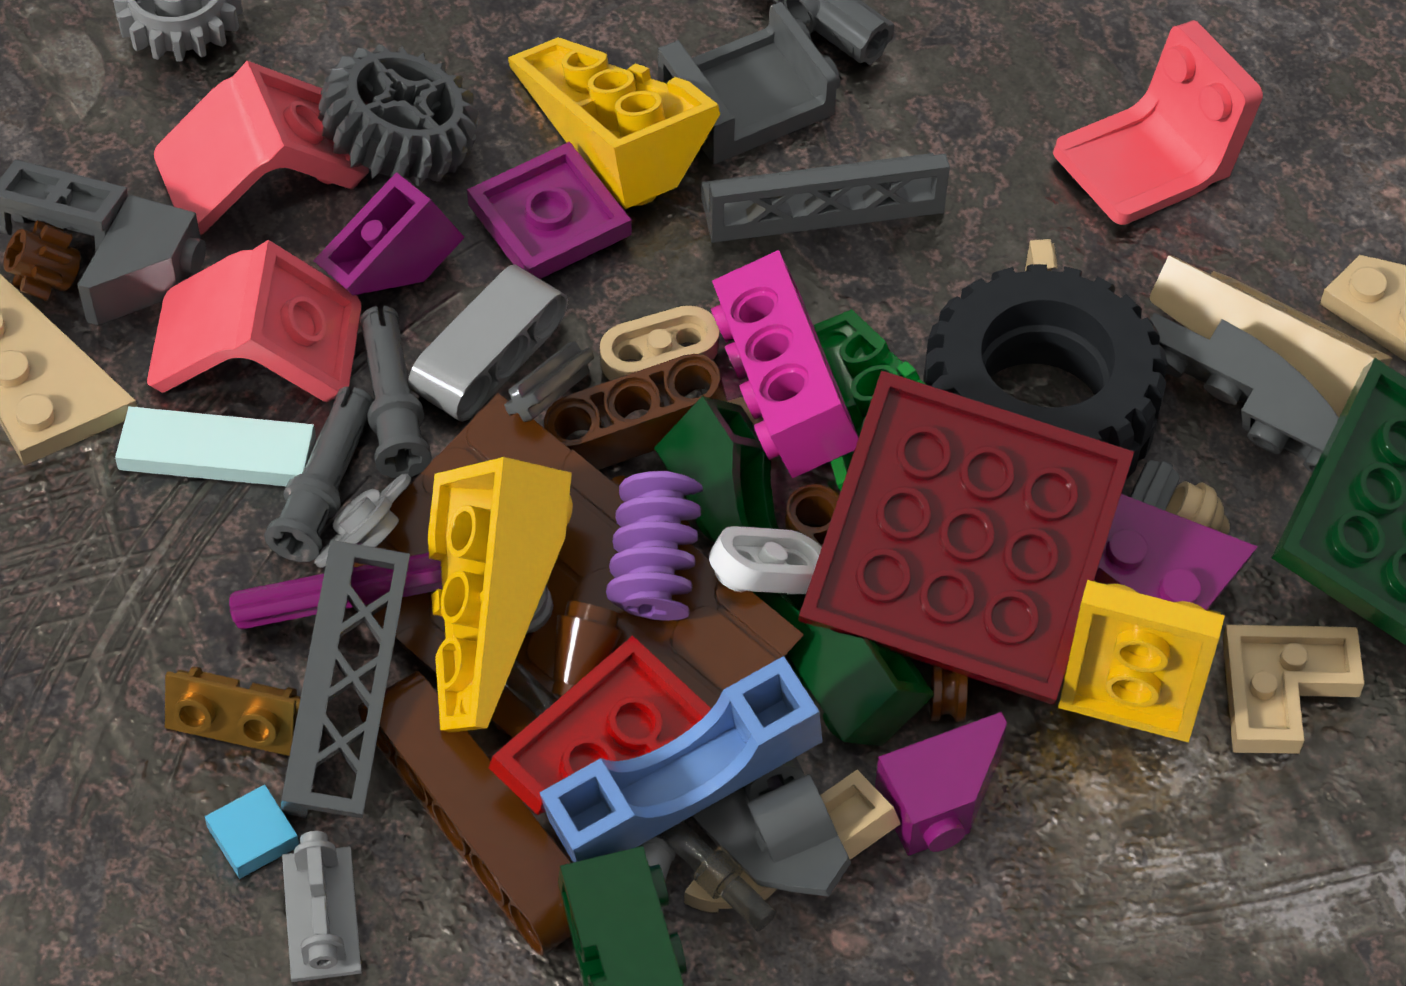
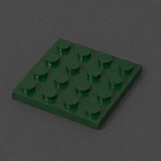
M1374 358L1363 368L1271 558L1406 645V377L1377 358Z

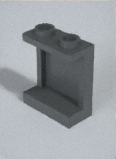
M782 2L770 6L769 25L765 29L691 58L679 40L658 48V81L667 83L674 77L689 81L719 105L720 116L701 146L713 165L835 115L836 91L840 87V76L837 67L829 56L823 57L812 43L805 23L800 18L794 19Z

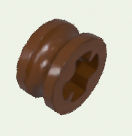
M932 665L930 689L934 696L930 699V721L939 722L941 716L948 714L954 717L955 722H965L967 676Z

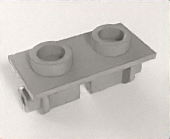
M322 831L306 832L301 835L300 844L295 847L294 853L282 854L291 982L362 974L351 846L336 848L333 843L328 841L326 833Z

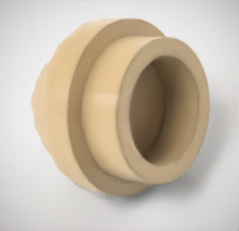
M1187 481L1180 483L1176 487L1167 506V512L1228 535L1230 532L1229 520L1224 515L1223 503L1217 496L1214 488L1203 482L1193 485Z

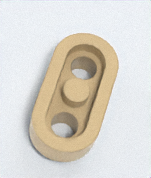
M680 306L618 324L610 328L601 339L600 366L602 372L611 381L683 355L695 353L705 355L713 360L719 350V328L713 315L709 311L697 306ZM686 342L694 343L687 347L681 346V344ZM634 359V360H637V361H636V362H626L625 360Z

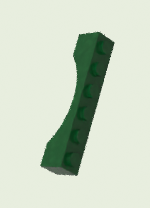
M702 396L654 447L667 467V471L685 475L695 479L702 485V492L685 496L687 500L693 501L701 507V516L696 518L697 526L713 542H716L725 528L731 526L779 529L775 518L771 488V460L768 459L759 441L754 424L741 405ZM753 592L804 634L787 653L792 661L790 666L802 685L812 692L823 709L822 717L827 728L843 742L883 746L934 696V693L909 657L897 654L870 639L843 634L828 628L812 626L798 621L806 594Z

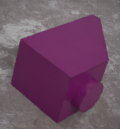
M396 172L313 261L350 294L358 295L424 282L465 237L430 198Z
M1002 712L878 757L875 788L896 811L901 824L895 828V831L908 856L926 849L932 852L946 850L956 845L966 834L970 833L1001 757L1007 721Z

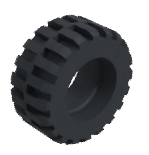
M1030 264L1025 272L1015 273L1013 267L992 273L990 282L986 283L983 278H980L962 289L961 298L956 296L950 299L940 311L939 322L932 326L928 338L923 382L926 385L1134 451L1126 479L1136 471L1138 461L1146 457L1153 441L1167 383L1165 375L1168 367L1166 352L1159 345L1160 335L1148 317L1141 319L1142 308L1127 294L1121 298L1114 293L1115 286L1098 276L1095 281H1091L1081 277V270L1064 266L1063 272L1048 271L1047 264ZM1045 364L1058 367L1075 375L1091 389L1094 396L1071 406H1035L1017 400L1004 392L991 379V376L1015 365Z

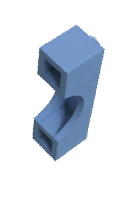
M783 656L725 688L713 708L697 724L670 743L650 753L629 760L610 761L600 758L539 792L549 822L573 862L636 848L822 743L820 712Z

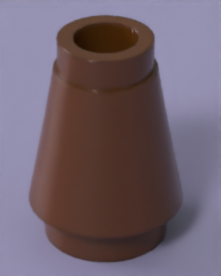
M568 600L565 614L557 615L553 670L554 683L551 694L563 696L613 653L622 633L621 630L616 629L620 613L600 606Z

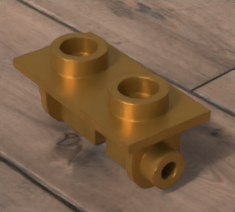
M195 666L191 667L189 672L178 670L177 673L168 671L165 675V728L290 756L301 696H297V690L291 687L285 690L252 683L249 689L240 687L239 679L203 672L202 668Z

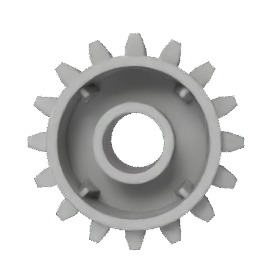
M113 0L122 37H131L133 49L136 51H140L150 45L152 57L157 60L166 51H173L176 61H183L185 52L192 49L200 57L206 56L205 44L209 42L223 47L226 44L224 30L237 31L239 28L237 15L243 13L241 0Z

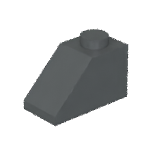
M133 195L127 196L78 283L87 323L101 325L163 302L165 294L171 287L188 279L190 274L195 275L199 272L206 254V243L200 237L195 212Z

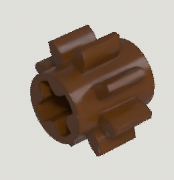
M39 220L35 222L33 232L24 229L17 230L7 245L3 260L4 270L15 275L11 284L15 288L20 289V292L45 301L49 299L51 288L61 292L69 289L77 276L81 259L79 250L69 246L73 235L61 228Z

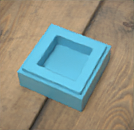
M265 784L204 816L208 830L239 879L276 860L282 854H287L299 845L298 835Z

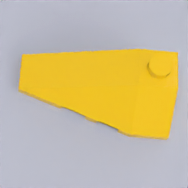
M559 37L508 57L512 71L566 143L570 141L615 200L625 209L647 204L653 201L656 196L677 188L720 116L719 105L689 81L677 77L672 78L667 83L652 79L648 67L635 63L626 70L608 63L606 53Z
M501 457L434 475L428 530L429 559L439 560L441 563L442 589H437L431 594L433 615L443 616L445 622L446 639L439 646L435 656L441 731L459 732L488 728L565 540L566 526L570 521L573 509L570 496L571 472Z

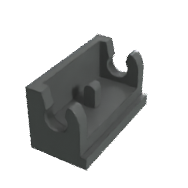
M15 159L0 178V233L9 236L12 234L13 224L11 216L13 221L25 223L27 219L32 221L39 220L61 228L64 231L71 230L94 236L96 252L128 196L127 187Z

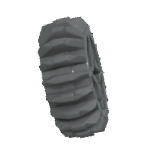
M378 44L373 52L358 47L352 57H341L339 64L331 70L330 76H327L321 91L322 96L318 105L320 111L318 119L322 121L323 125L322 136L334 142L333 153L349 154L351 168L362 165L369 168L372 179L379 173L392 177L397 172L403 178H408L413 184L420 186L425 178L440 182L444 174L447 172L455 173L458 166L463 163L466 154L471 152L476 139L474 133L478 125L477 117L479 110L473 105L474 93L462 89L463 77L446 74V63L432 64L426 60L425 52L418 57L407 54L402 45L396 52H390L383 45Z

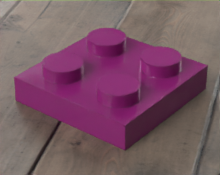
M570 141L467 189L468 205L512 264L523 268L539 279L632 235L630 217Z

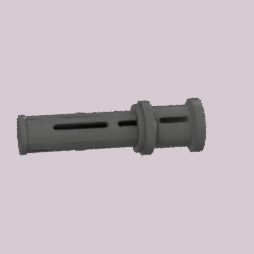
M376 306L366 310L359 320L361 330L363 331L374 401L368 410L367 416L370 428L378 437L379 446L374 454L377 470L382 475L390 478H397L401 474H408L410 477H413L423 472L432 460L430 446L421 436L420 426L425 418L422 403L410 392L399 330L400 321L398 313L391 307L383 306L385 326H381Z
M349 387L339 389L331 412L314 445L302 474L295 476L287 483L283 492L286 503L279 518L269 523L264 533L265 542L278 555L288 560L310 562L317 558L322 548L320 534L327 520L335 517L341 505L337 489L357 447L364 427L368 422L367 413L374 401L372 396L359 388H353L348 402L346 400L350 394Z

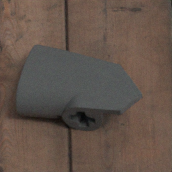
M796 757L690 817L760 886L796 893L830 896L851 864L810 774H804Z

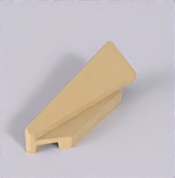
M1172 255L1168 256L1150 294L1151 303L1187 329L1209 340L1221 319L1252 335L1283 357L1300 372L1324 397L1338 417H1340L1363 368L1374 358H1377L1387 366H1389L1392 357L1232 277L1216 271L1209 274Z

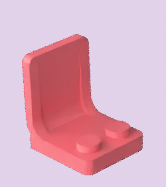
M1192 20L1177 25L1170 30L1150 86L1145 95L1135 105L1059 137L1055 144L1053 155L1113 222L1126 225L1192 197L1212 183L1230 177L1261 104L1263 92L1260 85L1197 21Z
M246 61L232 77L222 81L213 88L157 145L154 151V159L174 207L196 213L200 235L204 234L254 183L272 170L289 168L313 176L322 183H333L348 189H354L369 173V168L363 165L351 168L350 155L333 153V140L322 136L323 125L322 121L318 119L320 112L318 105L322 96V88Z
M267 240L253 250H242L227 256L167 291L162 303L147 384L164 393L228 359L245 358L263 365L320 400L330 402L335 399L339 389L349 387L362 307L361 301L357 295L350 294L333 279L270 240Z

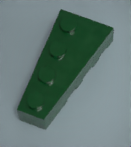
M643 846L560 865L558 886L583 986H684L681 975L687 973L683 947L678 933L668 932L661 908L669 906L664 875L659 864L649 866Z

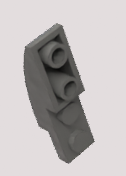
M1154 312L1150 320L1160 335L1159 345L1166 352L1168 366L1166 373L1174 377H1181L1183 373H1186L1204 382L1203 387L1209 394L1227 404L1236 405L1239 400L1244 402L1245 405L1241 410L1242 429L1248 431L1247 437L1249 440L1271 453L1280 454L1284 449L1304 459L1303 465L1312 473L1339 419L1329 403L1313 385L1275 351L1252 335L1221 319L1209 340Z

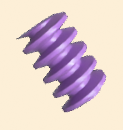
M648 471L629 476L619 485L620 499L624 503L616 510V521L621 528L614 533L612 540L614 549L618 553L611 558L609 564L610 572L615 578L608 583L606 588L607 598L615 606L632 615L654 620H681L689 617L690 610L688 606L673 601L672 595L688 594L692 591V582L684 577L675 575V570L690 569L695 566L694 555L678 549V545H688L698 541L697 530L681 524V520H692L701 516L700 505L684 499L686 495H695L703 491L702 485L695 479L669 471Z

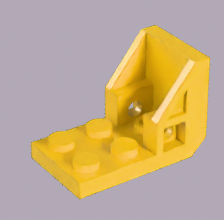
M1087 580L1058 708L1189 743L1225 615L1210 609L1206 611L1201 606L1191 602H1171L1140 594L1125 585H1106L1095 580Z

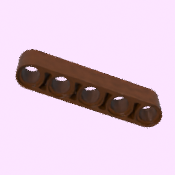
M418 671L413 672L386 688L376 746L527 944L538 955L543 956L569 939L571 934L558 886L560 865L569 864L570 861L523 801L488 768L491 762L468 731L447 732L440 730L438 693ZM364 703L358 705V712L364 723L367 719L368 708Z

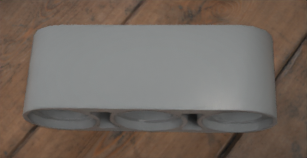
M515 264L508 266L417 358L408 378L410 390L459 421L463 422L470 419L556 330L567 309V295Z

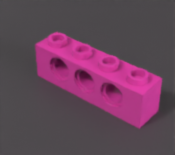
M777 250L712 280L720 305L711 308V311L724 340L728 342L734 339L735 341L726 345L725 349L738 378L742 380L748 377L749 381L740 384L739 387L753 418L757 419L763 416L764 420L755 424L754 428L768 459L771 460L781 456L788 472L794 478L854 451L859 439L800 291L780 251Z

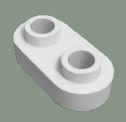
M731 526L721 532L709 552V561L715 570L717 579L734 591L806 594L822 547L810 537L793 530Z

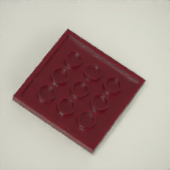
M881 370L798 621L812 626L828 628L843 634L870 639L897 654L1054 705L1068 665L1087 580L1094 581L1134 451Z

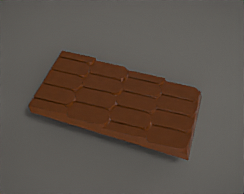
M499 393L475 415L472 421L392 503L389 510L399 518V522L388 536L375 547L409 553L410 556L429 552L428 530L434 475L436 473L501 457L572 473L570 496L573 503L572 515L566 526L564 543L546 584L553 599L552 614L543 627L525 635L490 720V723L510 740L560 698V696L551 694L554 683L557 615L565 614L568 600L588 603L620 613L616 629L621 630L622 633L613 652L633 635L710 708H713L725 688L785 656L804 635L752 591L738 592L723 585L717 579L709 559L691 544L678 545V549L694 555L695 566L690 569L675 570V575L690 580L692 582V591L688 594L672 595L673 601L688 606L690 610L689 617L681 620H654L632 615L615 606L608 600L606 588L608 583L615 578L610 572L609 564L611 558L618 553L614 549L612 540L614 533L621 528L616 521V510L624 503L620 499L619 487L573 449L571 451L534 419L524 422L518 413L509 416L504 406L509 400H506ZM355 563L354 567L363 566L365 564ZM435 591L402 597L395 642L437 677L435 656L439 646L446 637L443 616L433 615L431 594ZM387 607L373 615L382 629Z

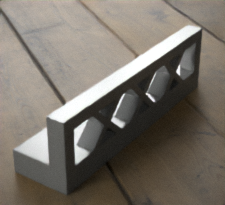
M934 153L702 182L701 198L711 243L944 213L950 166L946 154L934 155Z
M330 540L282 793L281 810L284 815L307 819L308 810L363 818L409 564V553ZM359 563L393 569L390 591L366 607L351 587L354 564ZM347 601H349L357 613L344 621ZM387 607L382 629L373 615ZM364 622L380 644L377 657L354 671L338 650L340 639L343 635ZM335 665H337L345 678L332 686ZM375 671L372 692L370 694L361 680ZM352 686L368 708V714L364 723L342 737L327 717V708L329 701ZM323 730H325L333 744L319 753ZM363 736L360 758L358 760L349 745ZM338 752L343 755L356 774L352 799L312 792L316 767Z

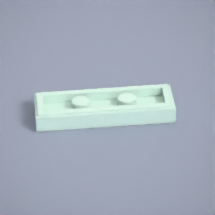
M128 406L115 459L118 470L286 487L289 480L302 474L314 448L316 434L314 424Z

